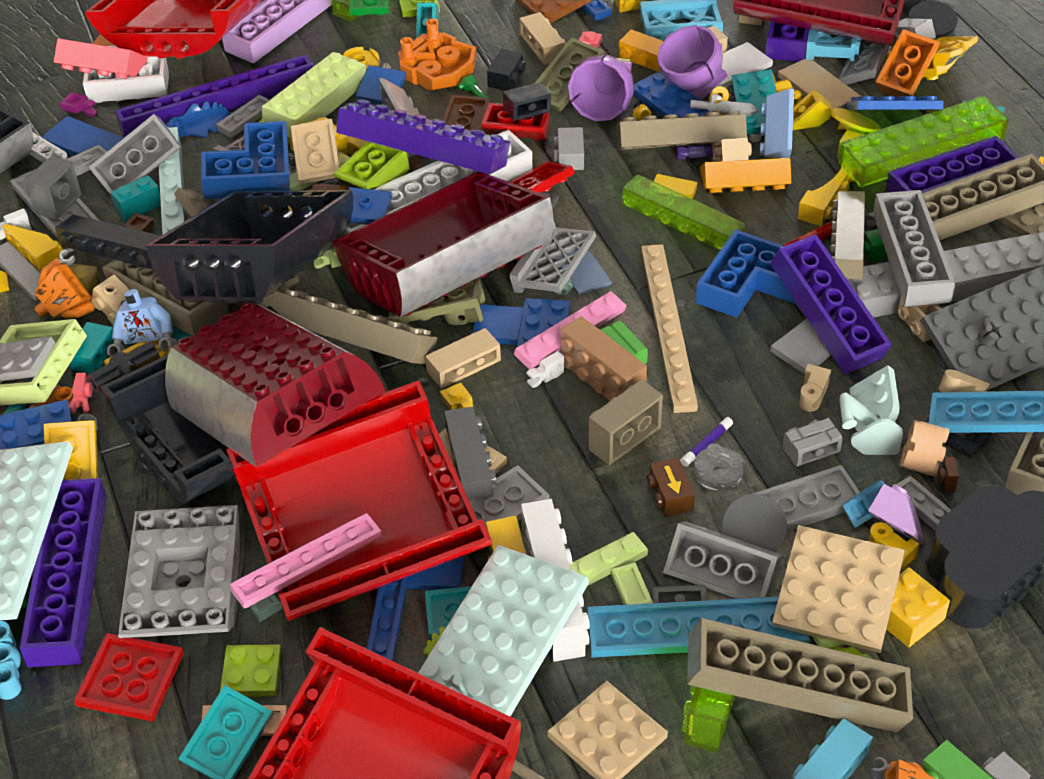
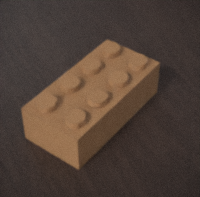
M580 316L560 329V353L564 356V367L569 368L580 380L588 383L598 394H602L609 401L614 397H618L629 386L636 384L641 379L646 382L647 365L584 317Z

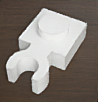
M557 351L539 362L540 367L531 368L527 371V375L531 378L527 380V383L532 388L540 385L542 380L547 383L564 373V356Z

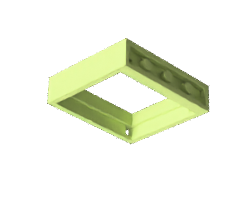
M76 319L9 326L0 343L51 336L56 344L32 382L1 384L3 381H0V405L46 402L87 337Z

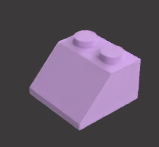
M884 484L868 511L877 521L890 525L893 530L923 545L925 540L916 507L910 501L912 497L906 494L907 491L895 484L892 487Z

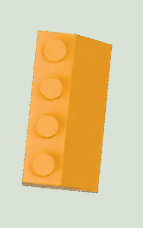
M790 158L706 162L700 166L703 189L709 190V193H722V189H730V192H743V188H752V191H764V187L773 186V190H784L786 186L791 184Z

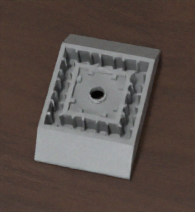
M238 505L135 511L118 632L119 638L228 632L234 627L236 597L230 590V584L238 580L240 554ZM182 582H190L186 587H178Z

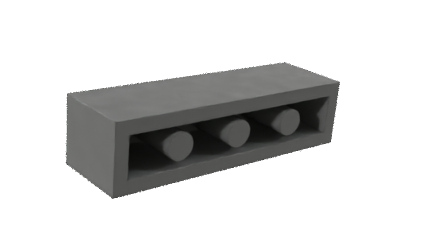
M473 406L444 411L445 426L456 473L468 500L493 496L492 485H496V476L494 470H489V466H492L489 451L485 452L484 448H487L485 433L480 434L479 431L482 430L480 415H475Z

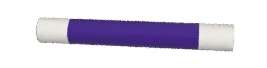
M726 417L680 459L681 464L687 467L733 425L732 419Z

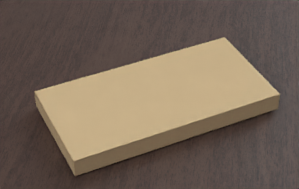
M804 59L778 71V77L781 80L788 79L792 88L799 90L802 96H807L814 89L830 102L832 108L846 109V101H851V97H861L813 60Z

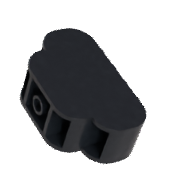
M982 486L939 521L935 532L936 538L926 556V567L932 577L938 581L935 588L950 600L946 617L955 624L970 629L985 627L997 616L1002 618L1009 611L1014 601L1019 603L1025 597L1029 587L1035 588L1044 577V492L1029 490L1016 495L1011 490L1002 486Z

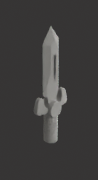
M712 94V99L709 102L691 100L690 108L705 109L710 112L718 110L722 114L729 111H740V114L752 116L760 111L750 103L730 101L715 103L716 100L722 99L717 94Z

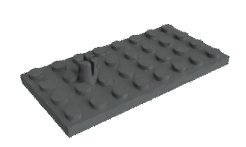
M1044 266L923 316L920 322L949 369L989 383L990 386L987 391L989 392L1044 367Z

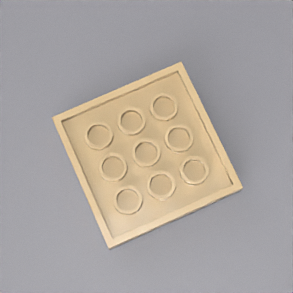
M798 525L772 626L881 653L905 550Z

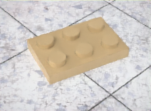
M332 118L291 126L299 184L337 178L334 177L333 173L340 167Z

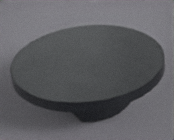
M926 1L915 5L910 10L908 17L910 19H932L936 37L945 36L953 32L958 22L957 14L951 7L935 1Z

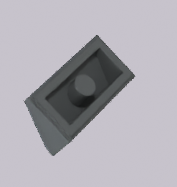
M706 585L652 587L651 589L653 603L707 601Z

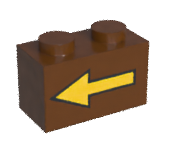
M679 457L651 463L650 472L646 475L649 489L654 490L657 508L662 509L665 517L693 511L695 493Z

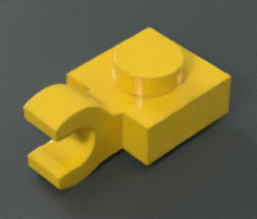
M462 383L440 391V397L449 410L473 406L472 396Z

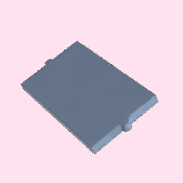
M576 250L566 255L571 256L573 254H576L578 251ZM587 250L570 277L573 289L578 296L592 291L597 292L598 289L612 285V281L591 252ZM561 256L559 258L554 259V262L561 260L564 257ZM564 265L562 267H559V269L562 270L564 268H567L569 265Z

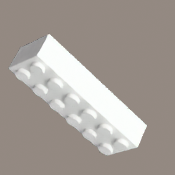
M552 499L521 504L522 537L527 555L576 572L575 569L571 570L570 568L572 564L570 549H565L564 544L567 543L565 530L559 527V524H561L560 511L558 508L554 509ZM582 596L550 648L553 662L585 656V645H589L587 631L589 629V619L587 612L582 613L581 607L584 606Z

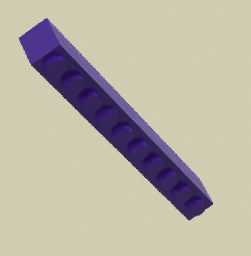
M302 55L115 110L120 131L125 138L153 114L160 117L167 126V122L171 118L183 116L194 103H197L202 108L206 101L209 102L210 107H212L214 102H217V106L222 104L223 107L225 106L230 111L245 105L258 95L270 99L313 68V64L307 55Z

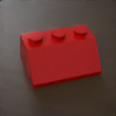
M489 103L481 127L487 135H498L509 130L517 138L546 140L549 132L550 112L513 121L503 110V104Z

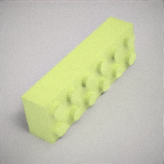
M332 52L262 106L263 122L286 121L287 136L290 138L291 126L324 118L355 94L366 73V64L345 57L340 53Z

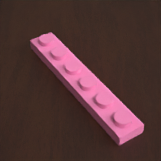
M610 291L517 347L514 355L530 370L537 366L541 360L560 351L561 328L580 316L598 328L624 312L627 305Z
M366 513L230 584V590L245 609L380 538L381 530Z

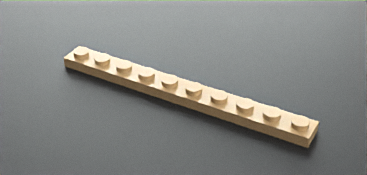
M663 244L641 246V255L673 413L697 411L698 404Z

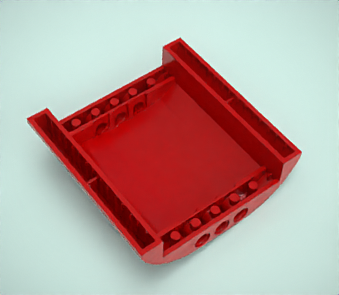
M100 0L85 13L94 28L106 40L120 49L131 50L143 56L158 57L159 59L167 57L180 59L186 56L198 55L211 49L262 0Z
M420 381L376 396L258 467L252 465L230 448L226 449L232 461L233 470L267 564L366 513L381 530L380 538L277 591L288 622L492 545V540L482 519H477L430 415L428 399Z
M319 627L306 650L307 655L315 664L248 778L509 779L519 746L521 722Z

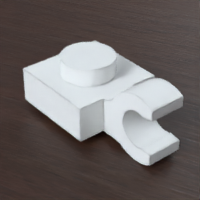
M24 209L3 216L4 222L0 223V240L5 238L2 227L4 224L31 230L28 216Z

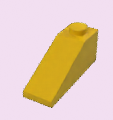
M9 224L2 225L7 242L9 241L39 273L54 259L60 258L61 245L58 241H53L48 235Z

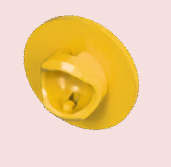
M833 108L831 111V115L840 121L838 130H850L864 135L866 132L878 133L881 127L878 123L862 114L843 108Z

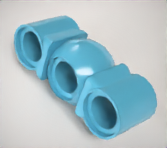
M0 621V698L8 700L16 697L21 691L20 674L18 672L21 655L16 648V641L9 624Z

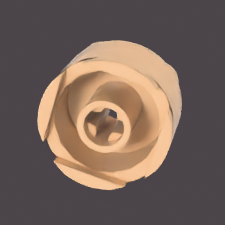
M913 420L907 434V443L903 448L900 466L935 477L939 462H942L945 456L946 448L942 447V443H946L949 429Z

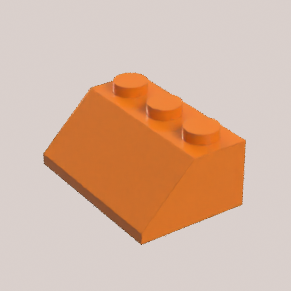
M903 29L876 80L879 91L895 97L913 96L940 42Z

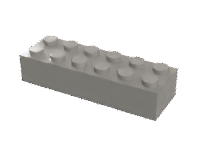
M921 190L876 194L873 215L904 306L951 303L955 280Z

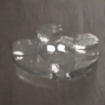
M709 444L707 449L698 453L694 460L696 479L702 486L708 489L721 490V487L729 486V489L733 488L743 477L742 455L729 448L721 447L719 444ZM715 466H721V467H723L724 469H721V468H720V469H718V470H715L714 467H715Z

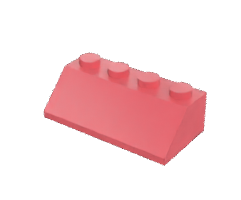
M57 39L54 63L60 64L61 69L73 71V67L79 68V72L91 74V70L97 71V74L109 77V73L115 74L116 78L127 80V76L136 77L147 62L148 57L126 49Z

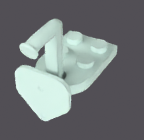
M887 365L849 388L850 395L842 393L839 399L843 422L842 428L850 429L855 426L858 432L852 435L851 444L865 455H896L899 453L903 429L895 423L899 414L894 370Z

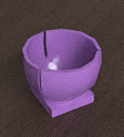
M700 25L682 27L668 35L659 47L657 60L659 69L671 85L689 91L700 100L728 77L726 71L722 69V45L711 29Z
M607 54L593 55L575 67L568 84L570 100H572L571 103L580 115L594 121L612 120L628 108L634 92L631 73L632 62L619 60Z

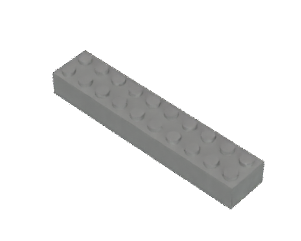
M1044 232L944 251L955 280L951 302L964 300L1044 266ZM890 262L864 266L863 279H847L873 318L898 313L901 294Z

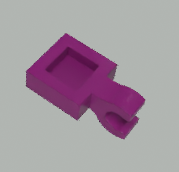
M71 92L60 102L61 109L64 111L78 114L82 110L90 117H94L98 113V110L92 108L96 104L95 101L88 100V97L85 95Z

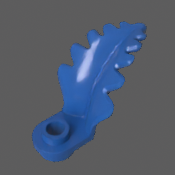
M206 101L202 108L197 103H194L183 116L171 118L167 122V127H177L180 138L188 135L207 138L208 130L217 133L216 124L229 116L230 112L222 104L217 106V102H214L212 107H210L209 102Z

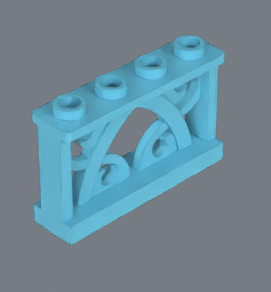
M657 0L640 2V21L642 22L644 34L664 41L668 35L676 30L693 25H700L705 28L715 25L723 32V21L719 14L717 0ZM676 19L692 20L690 23L680 24L670 22Z
M809 29L806 59L814 60V57L817 56L850 58V61H854L855 55H859L860 39L841 35L832 38L827 33Z

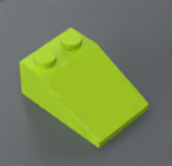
M368 141L333 174L334 177L364 189H371L402 177L410 170L407 152Z

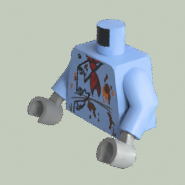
M137 289L126 291L124 293L126 301H124L115 315L112 332L114 344L109 345L107 348L108 355H114L115 347L118 349V352L125 350L121 341H124V344L159 340L158 346L162 351H167L168 347L170 349L176 345V339L171 337L173 330L170 313L159 305L155 298H140Z

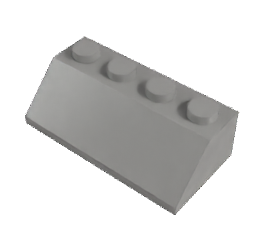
M384 78L379 79L382 105H386L388 109L394 111L396 109L405 110L407 114L413 116L419 114L418 109L413 107L411 97L406 95L404 89ZM407 152L408 158L415 156V154Z
M153 114L90 165L89 168L110 193L121 186L148 175L181 147L161 118Z
M684 521L678 523L663 573L696 585H706L708 589L736 599L768 597L776 580L783 554Z

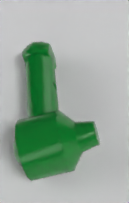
M471 74L461 78V82L457 85L458 90L471 91L476 97L488 98L477 87L476 79Z

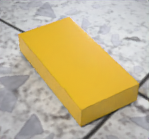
M657 174L651 186V193L692 201L698 182Z

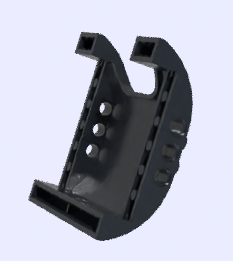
M271 306L266 307L267 309H269V310L275 312L276 314L280 315V314H279L276 310H274ZM168 355L101 386V389L119 426L139 458L176 501L184 504L231 480L234 470L226 450L228 449L227 446L171 408L165 383Z

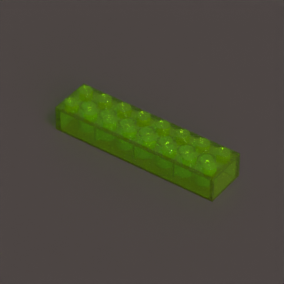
M981 96L841 142L838 163L860 187L887 179L889 171L994 136L1003 140L1005 139L1009 118L985 96Z

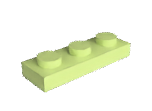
M632 532L572 562L570 568L571 570L575 569L576 573L587 576L589 580L588 585L610 575L612 568L631 564L648 555V549L636 534Z

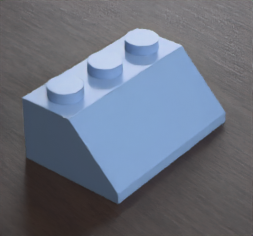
M794 89L769 95L766 98V103H762L761 116H765V123H761L760 136H764V143H760V155H763V159L790 158L792 151Z

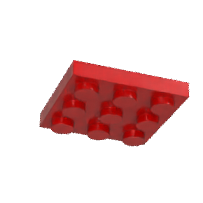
M106 633L74 699L76 706L154 722L184 655L182 647L135 638H119L118 635Z

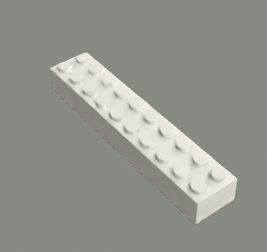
M507 130L498 134L504 137L503 140L510 141L507 165L489 175L509 182L531 171L532 151L511 131ZM436 161L372 190L392 192L388 215L477 171ZM350 223L345 235L367 224Z

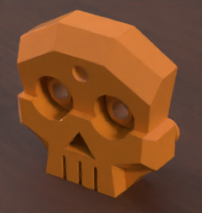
M428 19L426 21L427 34H422L414 41L409 37H404L400 40L401 50L398 52L400 70L406 72L407 75L405 80L415 85L420 84L426 90L457 86L461 82V78L474 73L477 57L476 47L456 41L455 37L447 33H439L438 20Z

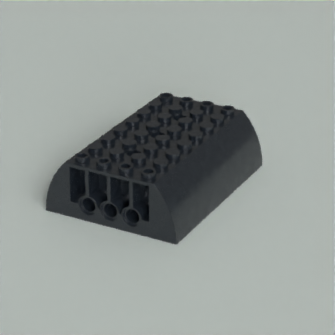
M353 190L233 191L147 244L146 249L150 262L162 284L177 300H186L188 303L200 300H207L208 303H216L221 300H228V303H238L241 301H249V303L253 304L261 303L264 301V298L273 294L277 288L284 286L285 282L293 279L306 266L314 263V260L323 256L326 251L333 248V240L345 235L353 212Z

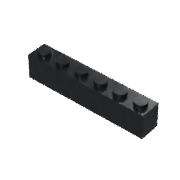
M77 215L70 216L55 227L57 239L63 247L154 270L146 245L159 238L160 235Z

